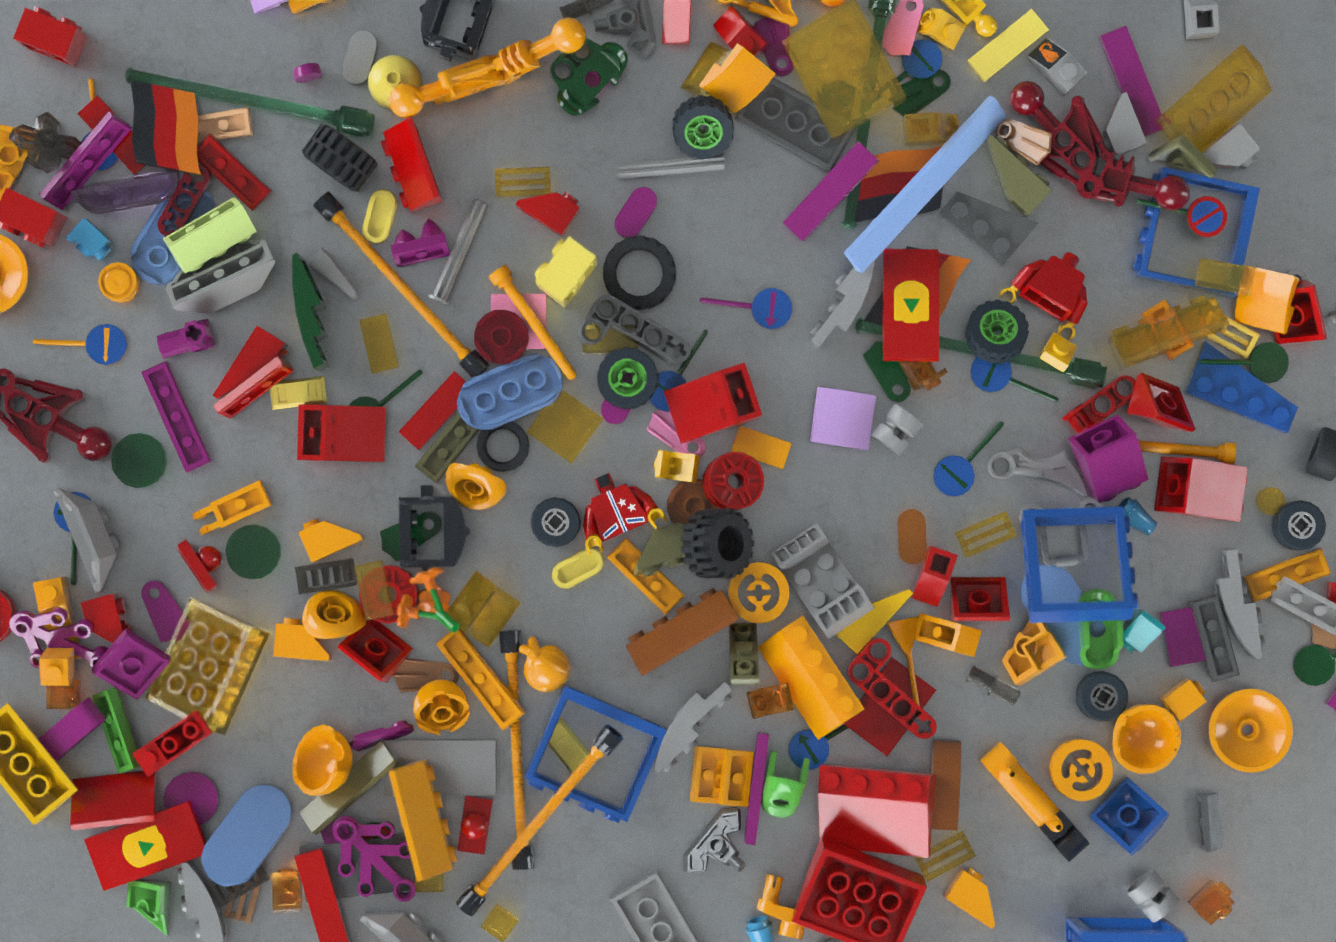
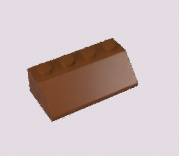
M712 588L700 595L702 601L693 606L688 602L676 609L678 615L668 620L664 616L652 623L653 630L646 634L640 630L628 638L630 643L626 645V648L642 676L739 620L722 590L716 592Z

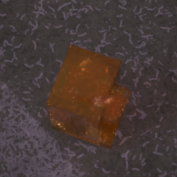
M72 680L69 685H46V709H71L81 703V680Z

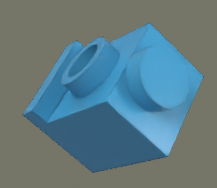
M83 218L65 237L73 244L78 242L79 244L76 248L89 258L90 255H93L99 261L107 257L111 252L110 246L113 244L105 234L86 218Z

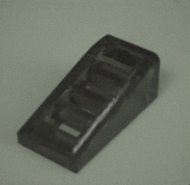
M353 558L295 567L299 594L357 585ZM330 567L333 569L335 583H331ZM318 569H321L323 585H320ZM306 571L311 572L313 586L309 587Z
M261 864L256 870L260 879L255 881L251 877L248 880L250 884L246 887L243 883L238 885L240 890L236 893L232 886H225L230 894L227 898L224 897L221 889L215 882L210 881L207 885L219 906L223 907L270 880Z

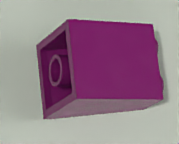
M1119 415L1068 438L1091 495L1098 503L1111 501L1118 494L1126 490L1135 489L1141 483L1149 480L1137 435Z

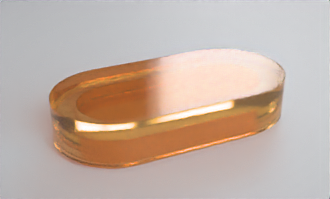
M908 509L903 511L897 520L898 554L905 563L917 564L926 556V521L920 511Z

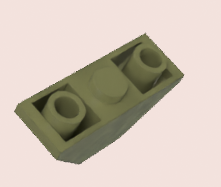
M672 524L652 532L633 570L634 576L643 574V577H649L658 573L659 568L669 566V569H673L685 564L683 560L685 555L681 553V547H683L681 535H684L685 532L683 524Z
M732 623L729 625L730 685L759 684L756 623Z

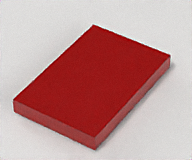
M891 657L880 672L913 700L909 669ZM915 674L919 703L923 709L936 692V689ZM878 682L874 686V694L877 697L885 696L888 692L887 684L885 682ZM864 693L859 700L864 710L843 724L888 757L908 729ZM900 700L895 705V712L898 715H905L909 710V704L906 700ZM915 711L913 717L907 720L906 723L909 724L910 720L914 721L916 719L915 714L919 712Z
M144 771L72 779V782L78 788V791L71 796L70 826L72 830L155 821L156 772L148 777Z

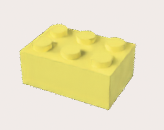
M568 237L566 241L561 239L552 250L554 257L549 264L544 261L535 273L537 278L535 282L538 288L564 308L567 307L598 265L596 256L571 237Z

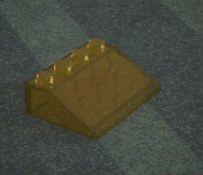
M850 0L782 41L832 139L906 101V95L856 0Z
M190 597L165 652L171 656V662L151 683L145 699L183 719L198 709L212 732L225 735L270 633ZM187 620H188V621H189V624H188V626H187V628H186V630H185V632H184L182 638L179 640V638H180V636H181V633H182V631H183V629H184V626H185V624H186V622H187Z

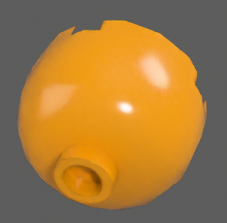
M445 679L434 680L426 683L417 692L414 698L413 713L420 729L430 734L439 735L442 730L449 729V732H453L465 724L469 718V703L463 689L454 682Z

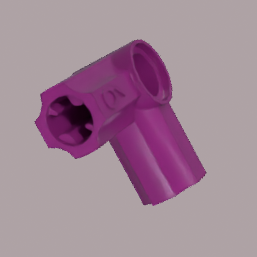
M208 319L193 320L185 323V327L157 336V344L163 359L190 351L193 353L216 346Z

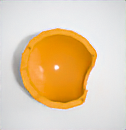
M1138 704L1119 715L1113 731V751L1117 761L1127 770L1138 774L1155 773L1165 768L1176 757L1181 744V729H1179L1175 717L1165 708L1153 704Z
M326 725L316 726L308 731L298 744L293 758L292 773L295 784L300 787L303 793L310 796L330 794L346 782L351 772L353 754L351 746L340 731Z

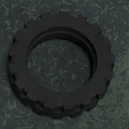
M642 235L627 237L621 242L616 243L606 256L603 265L605 287L611 296H614L635 310L654 308L661 304L672 292L676 280L674 258L667 247L654 238ZM637 250L652 253L659 260L663 273L660 285L653 292L642 296L627 293L620 286L616 273L619 261L626 254Z

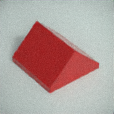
M1306 280L1298 281L1291 302V306L1295 309L1287 333L1274 332L1277 344L1327 339L1316 285Z
M1142 372L1137 376L1127 414L1165 428L1187 432L1196 430L1178 386Z
M950 577V620L1010 621L1006 577Z
M371 617L366 618L364 627L348 635L337 647L377 680L388 683L413 650L412 647Z

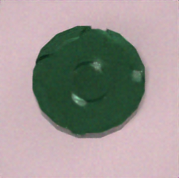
M143 433L129 434L117 443L113 449L111 456L112 470L117 478L127 486L134 488L149 487L158 482L165 473L167 466L166 451L161 442L153 436Z
M246 525L235 530L229 537L225 553L231 570L238 576L247 579H260L271 574L278 566L281 558V545L276 535L268 528L260 525Z

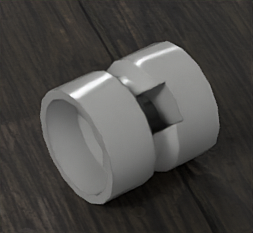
M894 404L885 416L887 422L880 423L872 436L890 451L900 456L909 445L908 438L915 437L923 424L909 412ZM895 428L900 431L896 436L893 434Z
M1154 869L1140 876L1126 892L1137 905H1143L1142 911L1152 922H1156L1167 915L1180 900L1169 887H1163L1164 881Z

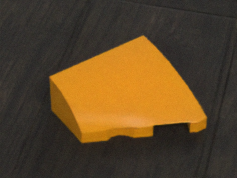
M1028 620L1022 632H1019L1014 639L1013 647L1003 657L1002 663L1015 685L1022 686L1065 659L1067 655L1046 623H1030Z

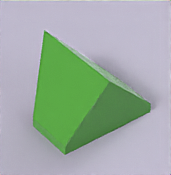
M137 879L129 882L126 907H132L168 936L172 881Z

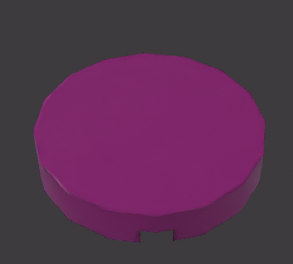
M195 771L182 773L173 778L166 786L163 796L164 809L191 800L199 824L202 825L208 822L217 812L220 802L217 787L205 774Z

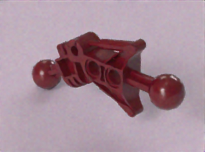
M1023 81L1012 89L1010 103L1014 111L1024 116L1032 115L1047 132L1053 134L1051 152L1039 164L1062 179L1064 177L1076 185L1079 195L1083 198H1092L1104 202L1112 201L1116 206L1120 207L1125 204L1126 198L1131 191L1155 197L1156 202L1162 208L1170 211L1181 209L1187 204L1190 198V189L1183 178L1169 175L1157 181L1134 175V156L1131 157L1129 162H1126L1125 154H1122L1118 160L1115 151L1113 153L1107 151L1102 141L1104 138L1082 96L1079 95L1072 98L1070 112L1061 123L1044 105V92L1038 84L1032 81ZM1062 131L1068 132L1071 136V142L1066 147L1062 146L1058 141V136ZM1098 147L1102 153L1101 158L1107 162L1101 175L1096 173L1100 158ZM1081 151L1086 152L1090 157L1089 164L1086 167L1080 166L1077 162V155ZM1049 157L1063 158L1080 176V179L1078 180L1069 174L1066 168ZM1089 181L1094 183L1093 191L1088 188Z
M0 369V400L1 395H4L5 411L13 423L1 410L0 421L8 427L7 430L33 453L40 462L48 463L51 460L49 446L54 433L76 443L79 454L86 460L99 461L108 455L112 443L107 431L97 426L83 429L63 418L72 405L85 399L84 392L79 389H71L36 379L31 381L19 378L8 369ZM8 379L7 385L3 386L4 380ZM21 385L32 387V390L50 394L51 396L36 399L19 389ZM21 398H26V409L17 412L15 409L16 402ZM45 411H50L52 415L51 421L46 425H41L40 415Z

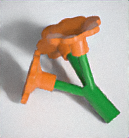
M434 567L410 579L411 584L423 583L426 589L421 590L418 594L420 601L417 604V608L412 607L413 598L407 594L402 596L401 603H399L397 608L398 626L406 629L411 618L420 619V617L438 619L452 633L459 630L460 624L447 613L449 610L448 602L451 598L448 591L442 590L439 585H436L434 580L444 572L443 568Z

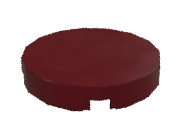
M493 310L485 314L477 322L474 332V344L479 354L487 361L497 365L509 364L519 359L526 351L529 342L528 329L523 319L516 313L508 310Z

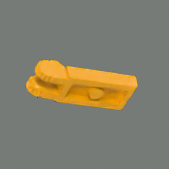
M259 480L211 502L209 506L193 513L192 516L194 520H199L214 512L217 521L199 529L202 536L220 527H227L273 504L262 480Z

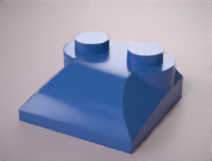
M1128 777L1090 815V818L1131 856L1149 842L1169 817V814Z

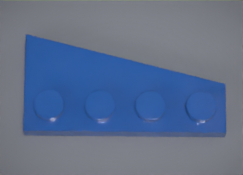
M1206 341L1203 342L1184 393L1278 431L1288 433L1298 407L1240 365L1201 364V359H1230Z

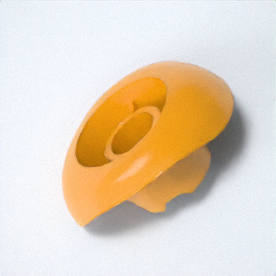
M452 463L446 470L445 481L447 489L451 496L456 499L457 503L463 507L472 510H485L499 503L506 494L505 482L494 476L488 467L480 466L477 463L470 465Z
M324 590L314 594L308 600L303 610L302 623L306 632L314 638H339L351 635L364 627L366 615L361 604L352 596L338 590Z

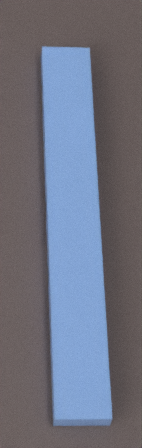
M988 96L844 252L856 271L863 273L1007 117L995 97Z

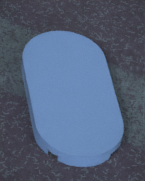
M193 183L191 187L187 184L184 186V188L191 190L195 195L199 191L193 188L196 183ZM177 185L170 187L165 192L131 248L132 265L136 274L152 284L159 285L172 282L181 270L163 240L165 236L159 232L157 225ZM207 190L188 223L216 208L214 199ZM181 194L177 199V205L181 209H187L192 204V198L189 194ZM172 208L170 212L174 213L175 217L171 222H165L164 225L167 226L166 232L169 233L171 229L176 231L178 228L175 224L176 218L179 216L183 219L185 214H181Z
M536 353L524 355L509 364H503L467 380L462 386L457 399L458 412L463 421L473 428L480 430L497 428L552 404L559 397L563 388L562 371L555 360L550 357L547 358L542 356V354Z
M1046 564L1039 565L1043 604L1076 603L1079 601L1083 592L1065 569L1055 567V565L1050 567ZM1024 576L1020 598L1028 611L1026 577ZM1094 621L1089 626V632L1093 637H1100L1105 632V626L1100 621ZM1079 622L1046 623L1067 655L1063 660L1075 665H1084L1080 657Z
M258 785L248 789L242 794L205 844L202 852L203 868L213 882L221 886L240 885L248 881L259 868L291 821L290 802L281 790L270 785Z

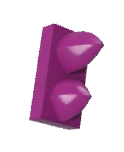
M429 218L422 227L419 239H415L411 233L402 229L396 236L394 244L390 245L397 267L450 255L445 233Z

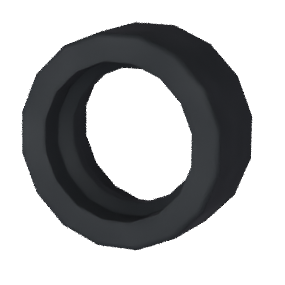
M513 421L494 429L481 430L476 444L478 456L484 465L500 472L512 471L522 465L528 456L530 447L527 434L521 426ZM497 430H509L518 438L519 451L510 461H496L491 458L487 451L488 438Z

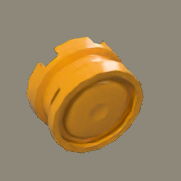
M121 262L110 263L105 266L100 272L98 279L99 288L103 295L118 303H127L133 300L141 287L140 277L136 274L135 270Z

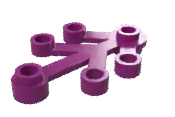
M56 607L51 612L39 615L23 610L15 613L10 619L12 632L24 638L32 654L29 659L30 664L35 668H40L39 660L35 656L41 657L44 652L36 637L44 640L48 648H74V655L89 661L91 667L96 664L97 659H100L109 648L98 646L91 650L67 639L76 635L79 638L89 637L93 630V624L87 619H81L76 624L53 630L42 627L49 623L59 627L65 623L68 614L61 607ZM57 614L61 616L62 619H57L54 615ZM80 626L85 627L88 631H83Z
M342 816L333 825V835L336 840L341 842V862L338 865V873L342 877H350L354 873L355 864L351 860L353 844L360 851V882L357 886L359 895L368 897L374 891L375 885L371 880L373 865L394 886L393 894L397 900L401 902L410 901L416 893L415 883L409 878H402L381 857L399 856L403 859L410 858V853L403 854L401 852L402 846H408L407 841H402L400 844H368L362 837L379 835L383 839H389L395 832L394 824L390 821H383L380 825L359 824L352 816ZM342 826H351L352 832L349 834L344 833ZM389 826L391 833H382L381 827ZM343 864H349L351 866V871L344 872L341 866ZM367 883L370 885L371 890L364 892L361 889V885ZM407 884L410 887V891L403 893L400 890V886Z

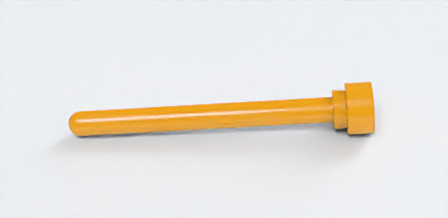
M506 264L498 268L488 278L494 286L498 285L500 289L503 288L565 376L570 380L574 379L577 375L575 369L512 283L514 279L511 277L513 274Z
M1138 440L1141 452L1217 458V461L1234 465L1236 459V443L1224 442L1223 444H1218V447Z

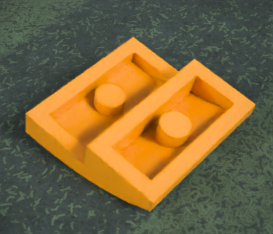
M737 44L722 66L714 63L699 86L715 99L723 101V104L727 105L730 111L736 113L756 98L776 73L744 47Z
M1245 265L1237 296L1235 321L1240 324L1286 334L1295 309L1291 306V302L1299 279L1292 275Z
M695 746L689 801L748 807L754 752Z

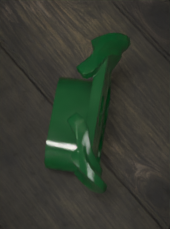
M586 38L584 45L587 46L589 51L587 57L578 58L574 52H562L552 63L549 74L559 88L557 101L567 113L573 116L584 114L600 103L599 99L594 97L610 80L613 86L619 82L628 62V55L622 46L615 42L599 45ZM561 63L567 65L570 70L569 76L567 78H559L555 74L556 65ZM590 71H595L600 75L601 80L596 87H589L585 83V75Z

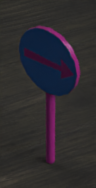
M768 288L759 292L754 298L753 303L700 298L701 303L752 309L755 321L767 329H777L785 325L792 314V302L789 296L776 288Z

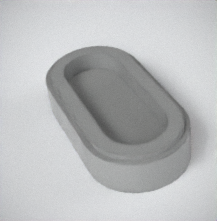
M357 31L351 36L342 73L346 81L352 85L358 86L366 83L374 63L378 44L375 36L369 31Z

